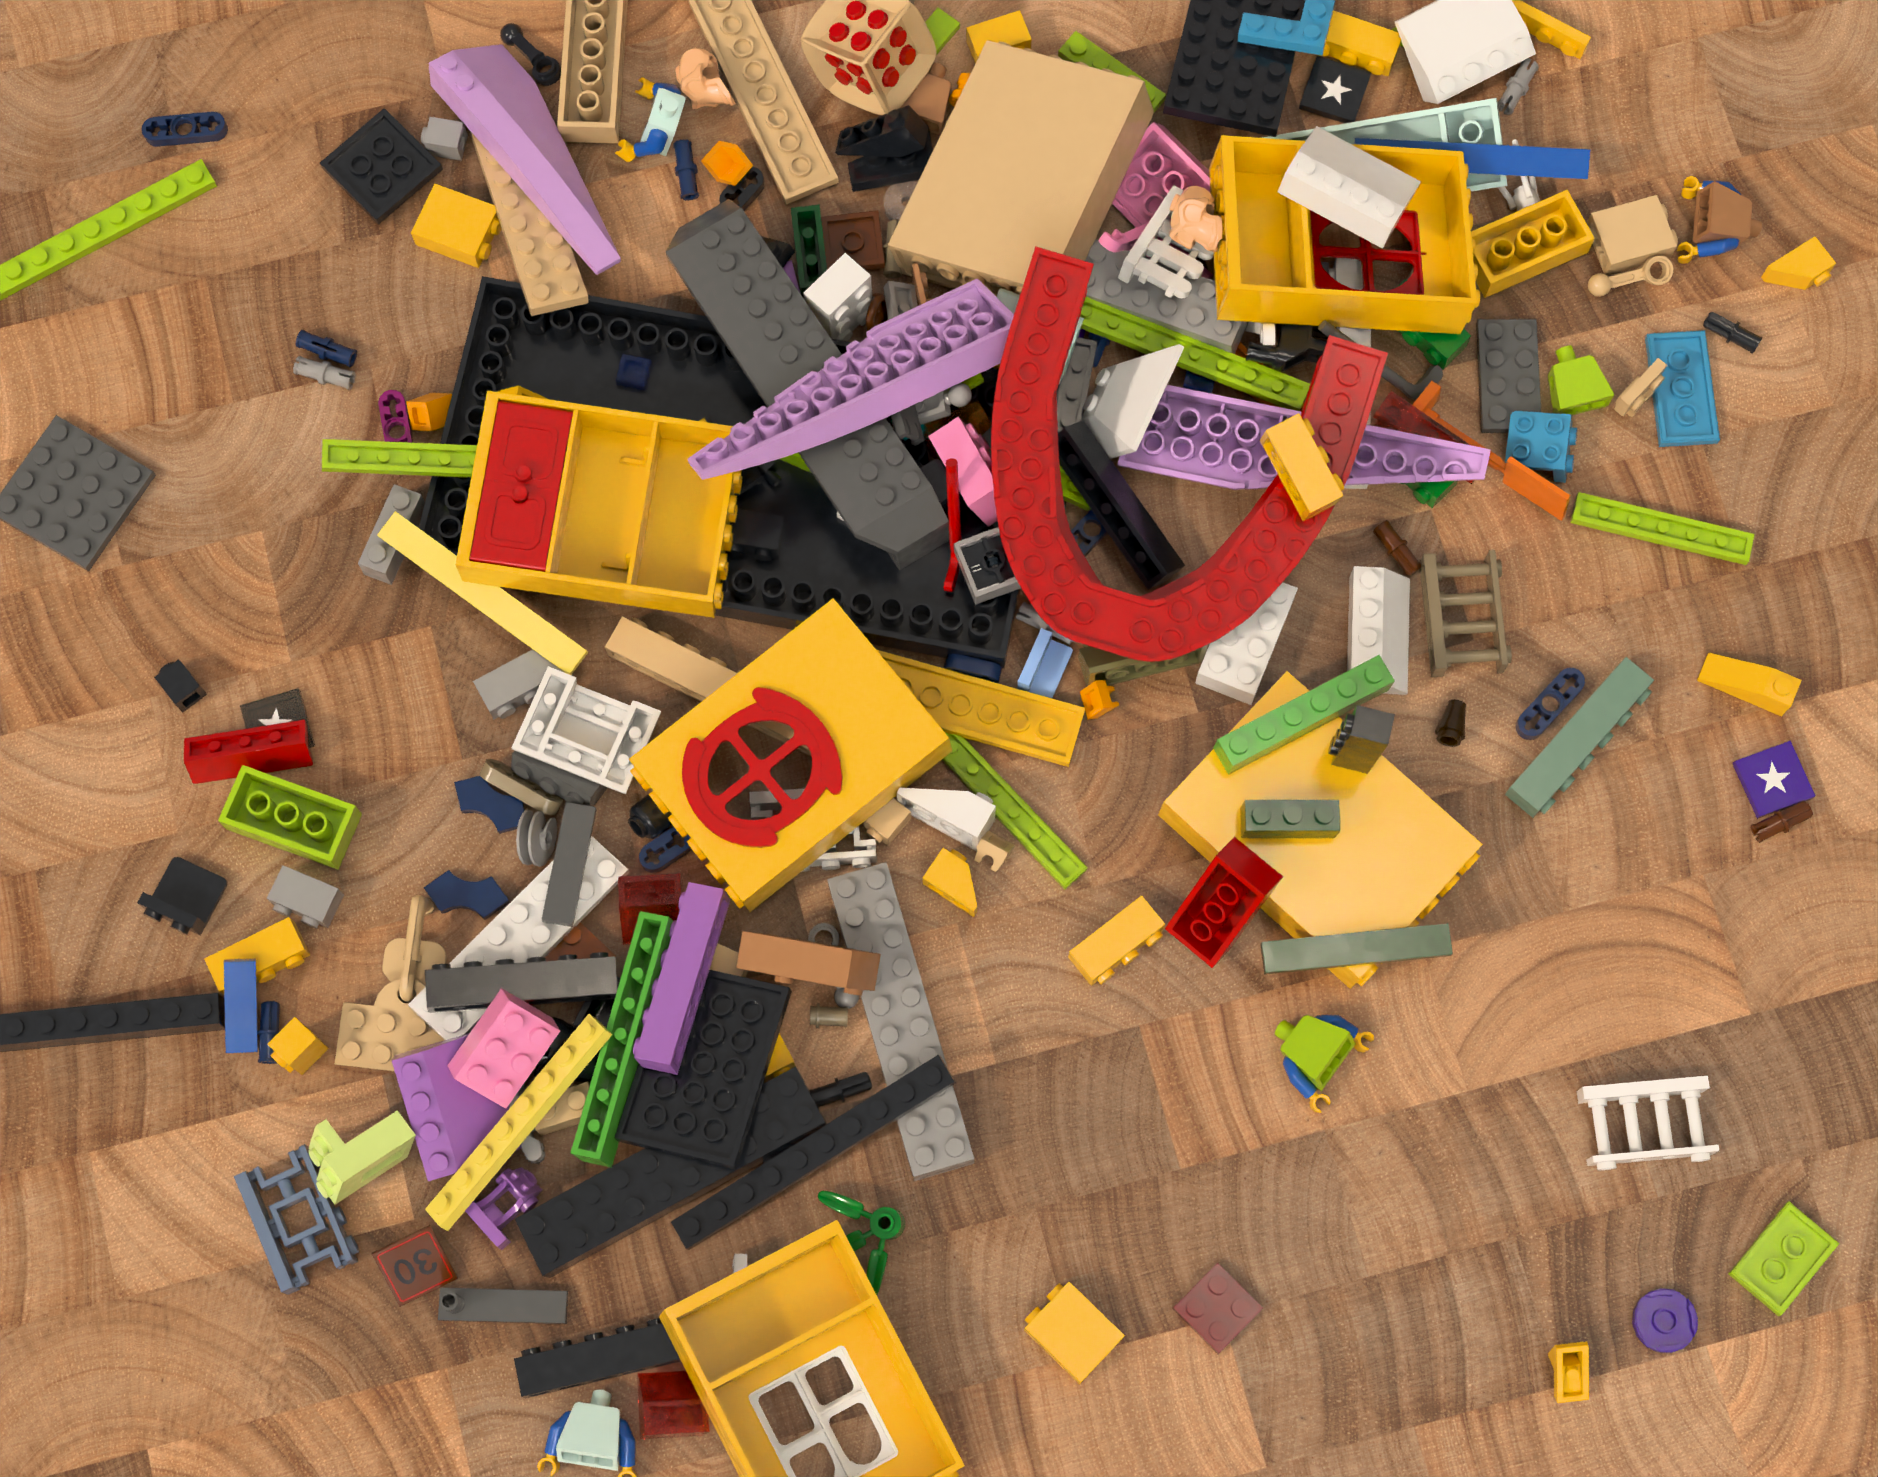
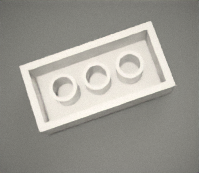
M1282 582L1250 618L1223 637L1210 643L1195 683L1252 705L1298 588Z

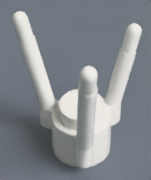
M1514 139L1512 145L1519 146L1518 141ZM1520 176L1523 185L1514 189L1515 195L1513 197L1505 186L1497 187L1507 200L1510 210L1517 208V211L1540 202L1534 176Z

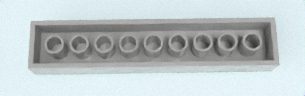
M887 862L827 879L846 948L881 954L875 991L863 990L860 997L886 1086L894 1083L937 1055H940L946 1064ZM953 1085L896 1120L914 1181L974 1164V1155Z

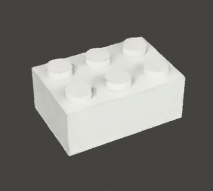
M846 253L804 292V300L831 339L848 341L853 334L852 331L859 324L861 326L866 324V314L872 300L871 275Z

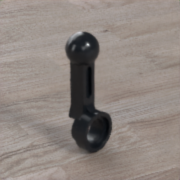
M508 23L502 27L500 32L501 40L508 46H514L532 63V74L538 84L549 86L560 79L561 67L558 61L545 56L543 52L538 51L523 37L522 29L517 24ZM551 65L547 72L540 73L543 67Z

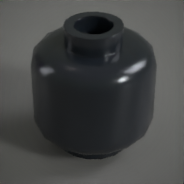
M648 794L631 807L628 823L639 837L655 839L672 825L668 820L671 813L667 812L664 815Z

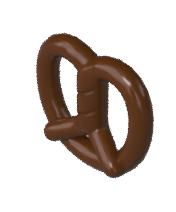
M874 293L872 295V300L866 314L867 331L887 321L885 295L882 293Z

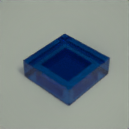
M622 354L616 384L645 390L652 365L651 360Z

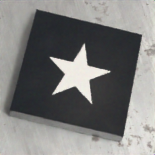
M1317 56L1299 109L1342 123L1355 122L1371 72Z

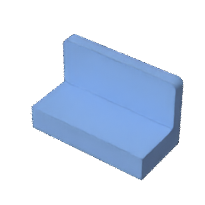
M1041 628L1018 679L1017 689L1053 698L1073 649L1052 640V632Z

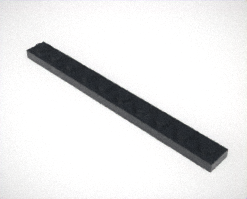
M940 1055L930 1059L671 1221L683 1245L688 1250L695 1247L951 1087L956 1081Z

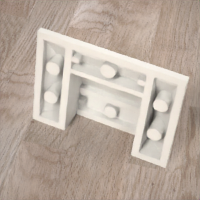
M1178 344L1103 368L1097 375L1095 380L1097 386L1093 394L1084 403L1083 409L1085 412L1081 420L1085 422L1110 459L1137 451L1184 346Z
M548 666L512 749L626 794L634 777L630 772L634 766L629 761V758L648 744L661 711L634 700L631 705L622 703L577 685L576 677Z

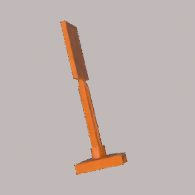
M1433 381L1428 384L1397 423V427L1400 428L1398 431L1412 434L1419 424H1422L1429 430H1435L1452 442L1485 448L1441 419V415L1432 410L1439 401L1441 386ZM1490 451L1488 466L1504 474L1502 481L1504 484L1557 519L1563 520L1571 495L1510 456L1507 463H1505L1501 457Z

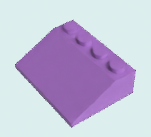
M470 1033L400 1053L392 1059L413 1132L416 1134L415 1140L428 1181L455 1174L510 1108L509 1105L507 1108L500 1106L453 1078L447 1065Z

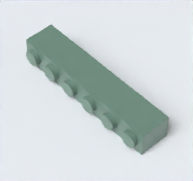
M1625 657L1511 785L1505 795L1532 818L1539 811L1545 814L1556 802L1552 796L1559 789L1564 793L1574 782L1575 778L1572 776L1574 771L1578 767L1583 771L1595 758L1591 752L1597 745L1603 749L1614 736L1610 732L1616 724L1622 727L1633 715L1629 709L1635 702L1641 706L1650 696L1652 691L1648 688L1654 679Z

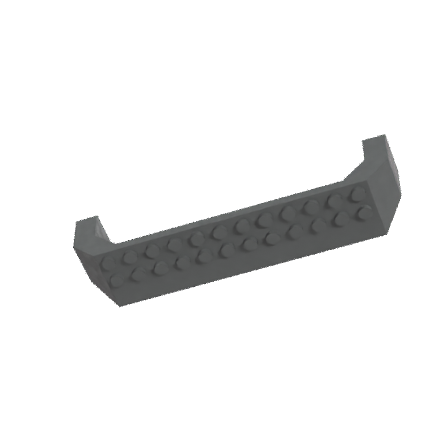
M728 199L678 228L666 250V256L767 407L775 403V396L809 372H818L823 369L826 360L832 356L838 358L842 355L740 206ZM886 418L837 439L798 452L853 535L862 541L887 551L899 570H902L949 541V520L932 485Z

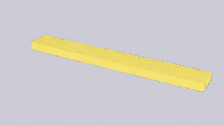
M396 511L377 534L383 541L564 673L572 675L588 654L587 650L502 588L463 582L455 565L457 556Z

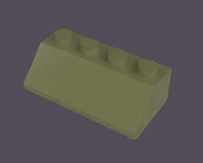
M1083 645V648L1079 649L1078 659L1086 687L1096 680H1106L1107 686L1202 663L1208 645L1177 658L1159 662L1132 660Z

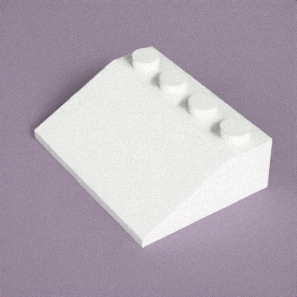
M1436 0L1395 21L1422 99L1425 102L1439 104L1536 54L1527 26L1512 0Z
M1316 126L1285 172L1278 193L1383 248L1421 181Z

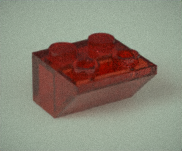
M680 873L618 877L619 912L623 945L631 944L640 911L668 916L673 921L677 920L680 911L679 898L681 893L684 892L683 879Z
M686 1371L637 1374L640 1439L704 1436L709 1432V1415Z

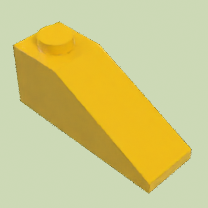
M1713 653L1707 654L1697 681L1781 717L1791 707L1802 681L1771 667Z

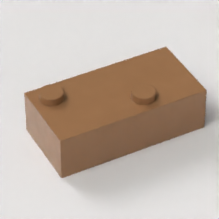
M742 931L736 968L775 975L774 981L793 984V979L842 987L844 988L843 993L862 996L863 990L875 991L881 954L771 934Z

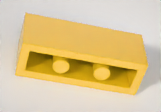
M1333 10L1323 55L1319 56H1329L1338 59L1343 64L1367 69L1375 75L1389 76L1401 44V38L1396 31Z
M1140 896L1069 951L1068 958L1091 986L1097 981L1102 985L1115 974L1113 971L1115 967L1121 963L1126 966L1139 956L1137 950L1147 944L1148 947H1151L1163 937L1161 932L1164 929L1165 923L1144 897Z
M288 917L204 958L219 992L224 995V960L256 959V982L264 983L273 979L276 976V972L286 967L287 969H293L304 963V958L310 956V953L296 923Z

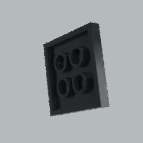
M385 108L320 162L321 168L378 225L443 170L442 165Z

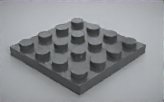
M56 415L0 493V520L89 572L156 474Z

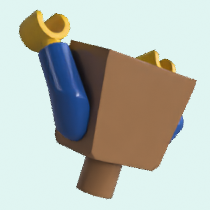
M1689 176L1684 180L1683 186L1692 188H1683L1681 192L1682 197L1685 199L1696 197L1693 242L1698 244L1694 247L1688 242L1679 244L1677 251L1685 250L1689 253L1686 256H1679L1677 259L1679 263H1689L1694 255H1699L1701 258L1723 254L1736 249L1749 236L1755 238L1760 234L1762 222L1751 218V200L1742 196L1730 182L1704 180L1703 183H1699L1698 179L1693 176Z

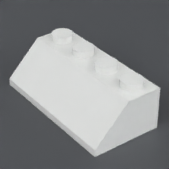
M1354 566L1349 577L1347 671L1380 655L1395 680L1389 691L1383 694L1407 695L1410 579L1386 568Z

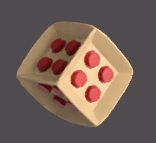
M825 0L811 18L801 36L803 52L821 84L841 100L877 115L888 114L892 110L899 109L926 76L936 58V46L921 13L909 0Z

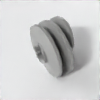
M525 810L519 819L516 845L522 864L544 866L553 853L557 838V821L555 818H550L546 823L545 815L542 811H537L533 815L531 810Z

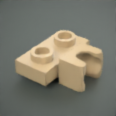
M1657 358L1640 378L1637 376L1620 394L1615 402L1616 407L1614 410L1621 416L1628 414L1634 417L1642 405L1650 400L1655 390L1664 381L1665 377L1662 376V373L1667 364Z

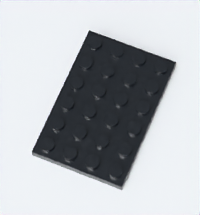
M1190 0L1163 114L1276 137L1296 51L1238 42V32L1244 12L1300 21L1305 0Z
M709 970L678 1075L643 1068L638 1064L614 1138L618 1142L736 1170L792 993L791 989L781 985Z

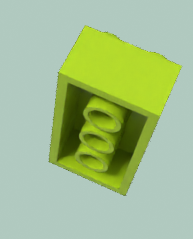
M242 765L218 822L226 830L339 870L362 813L353 804Z

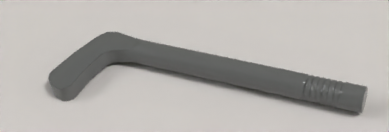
M1326 320L1318 327V330L1326 336L1331 335L1354 342ZM1384 365L1381 377L1399 389L1408 398L1416 400L1431 381L1438 383L1442 379L1443 372L1440 366H1430L1423 377L1413 385Z

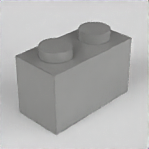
M283 865L266 899L274 905L273 910L287 917H290L291 913L302 917L300 920L302 923L317 929L319 924L329 928L344 894L332 885Z

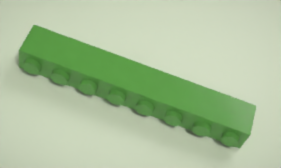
M642 911L639 913L606 1028L612 1036L600 1049L571 1149V1154L583 1162L611 1168L613 1166L619 1144L614 1137L639 1064L633 1054L634 1043L637 1037H641L644 1027L642 1023L643 1014L647 1007L650 1008L653 998L652 985L654 980L660 976L662 969L661 956L663 951L668 949L671 940L670 927L673 920L668 916Z

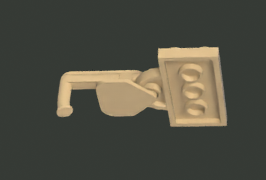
M415 895L412 898L406 939H394L385 948L382 971L391 983L385 985L378 993L374 1006L343 1002L334 1064L394 1071L392 1059L395 1055L444 1041L439 1034L409 1007V1003L403 1002H411L426 987L425 970H431L432 965L446 964V952L440 944L421 940L424 916L430 915L434 910L433 901L427 897Z

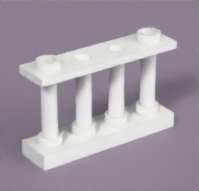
M1708 1076L1585 1086L1577 1091L1578 1104L1588 1103V1108H1592L1598 1155L1587 1159V1166L1597 1165V1170L1601 1171L1616 1169L1617 1163L1691 1157V1162L1711 1160L1710 1155L1719 1151V1145L1705 1146L1698 1098L1701 1097L1700 1093L1710 1088ZM1681 1095L1682 1100H1685L1692 1147L1674 1148L1667 1106V1101L1670 1100L1669 1096ZM1639 1098H1650V1101L1654 1102L1661 1150H1642L1636 1103H1639ZM1619 1100V1105H1623L1630 1153L1611 1154L1604 1107L1607 1106V1101Z

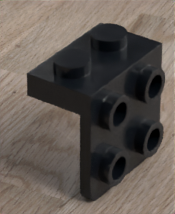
M174 857L153 895L151 896L143 892L137 903L145 909L143 913L145 916L158 922L163 918L172 922L170 927L187 935L191 931L201 936L227 887V881L225 878L180 857Z

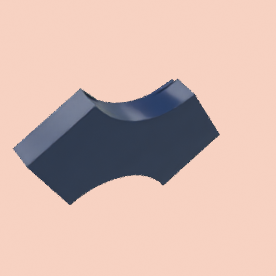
M481 776L454 782L462 813H478L486 816L495 824L499 834L517 829L519 819L525 811L521 800L514 796H506L496 792Z
M448 870L424 887L442 914L453 909L463 908L475 911L486 920L510 903L492 876L482 881L469 882L457 878Z

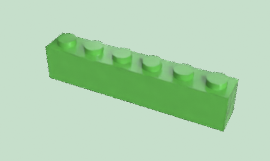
M1377 655L1217 739L1213 749L1229 775L1353 710L1357 705L1360 706L1389 691L1395 680L1381 656Z

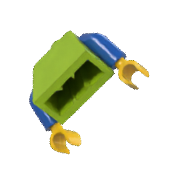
M1305 1015L1296 1026L1283 1020L1275 1030V1036L1285 1041L1280 1050L1284 1056L1283 1067L1291 1084L1304 1098H1310V1108L1317 1113L1322 1112L1316 1107V1100L1322 1098L1327 1105H1330V1099L1324 1094H1318L1316 1090L1322 1091L1353 1047L1359 1052L1369 1050L1368 1047L1362 1045V1037L1370 1042L1374 1041V1035L1371 1032L1359 1033L1356 1026L1339 1015H1317L1315 1017Z

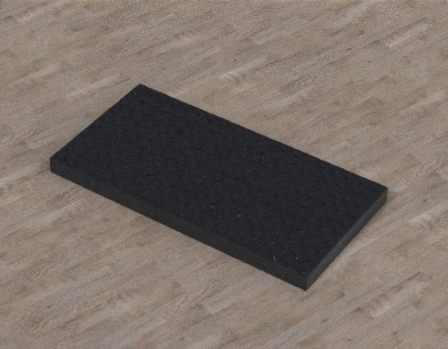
M482 276L440 444L477 445L487 391L498 392L518 385L550 400L694 421L705 418L708 423H710L708 415H710L721 424L734 426L739 422L745 424L754 417L753 412L761 406L768 407L707 316L588 295L587 304L531 316L520 283ZM832 339L841 354L847 352L846 346L852 343ZM993 367L980 373L984 378V383L971 389L972 397L966 406L956 407L950 404L951 415L937 419L941 427L957 417L966 425L971 423L978 434H981L988 443L990 455L992 413L999 368ZM891 416L886 417V420H892ZM929 438L924 440L930 462L934 459L941 460ZM920 455L912 456L913 459L920 457ZM780 459L775 460L777 464L773 469L782 478L777 487H773L764 479L759 485L756 484L737 496L736 505H738V509L784 516L786 527L779 559L771 558V561H761L755 559L754 555L748 554L727 556V562L729 563L727 579L720 582L723 583L722 609H716L715 616L793 630L834 598L873 645L946 658L948 654H960L990 661L1000 665L1003 669L1005 668L1020 589L975 605L962 570L959 568L954 592L944 591V581L951 557L949 541L902 570H899L887 551L856 538L846 523L837 518L838 511L812 473ZM432 476L419 529L457 556L471 477ZM959 491L963 509L961 540L999 527L998 521L987 526L967 506Z

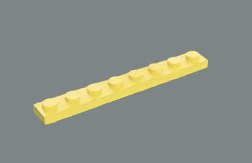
M591 1014L586 1016L426 1207L425 1210L441 1228L449 1231L612 1036L597 1018Z

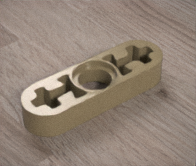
M486 759L481 769L480 776L487 782L538 811L548 815L557 814L563 801L562 798L545 792L539 785L528 779L520 778L506 764L494 759Z

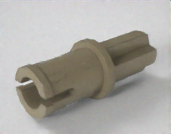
M897 219L887 223L886 244L883 246V252L885 253L883 274L887 278H900L902 276L901 268L897 265L888 247V243L899 222Z

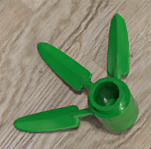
M820 1191L818 1193L819 1201L829 1208L855 1220L859 1219L860 1216L870 1219L871 1230L863 1234L860 1230H856L846 1237L853 1251L866 1245L865 1239L872 1235L880 1238L878 1249H873L870 1253L866 1274L877 1295L888 1258L887 1252L883 1251L886 1239H896L903 1233L905 1229L903 1214L899 1210L890 1207H881L872 1214L863 1210L864 1205L861 1202L834 1192ZM884 1217H888L891 1221V1225L887 1229L882 1228Z

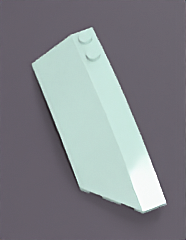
M1497 98L1320 127L1350 144H1354L1355 138L1503 145ZM1314 129L1262 138L1306 141ZM1468 173L1466 186L1471 191L1508 186L1507 176Z

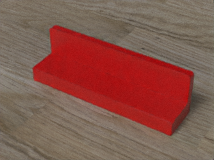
M305 720L184 738V764L194 784L237 778L242 765L264 773L312 766L313 758L308 747V726Z

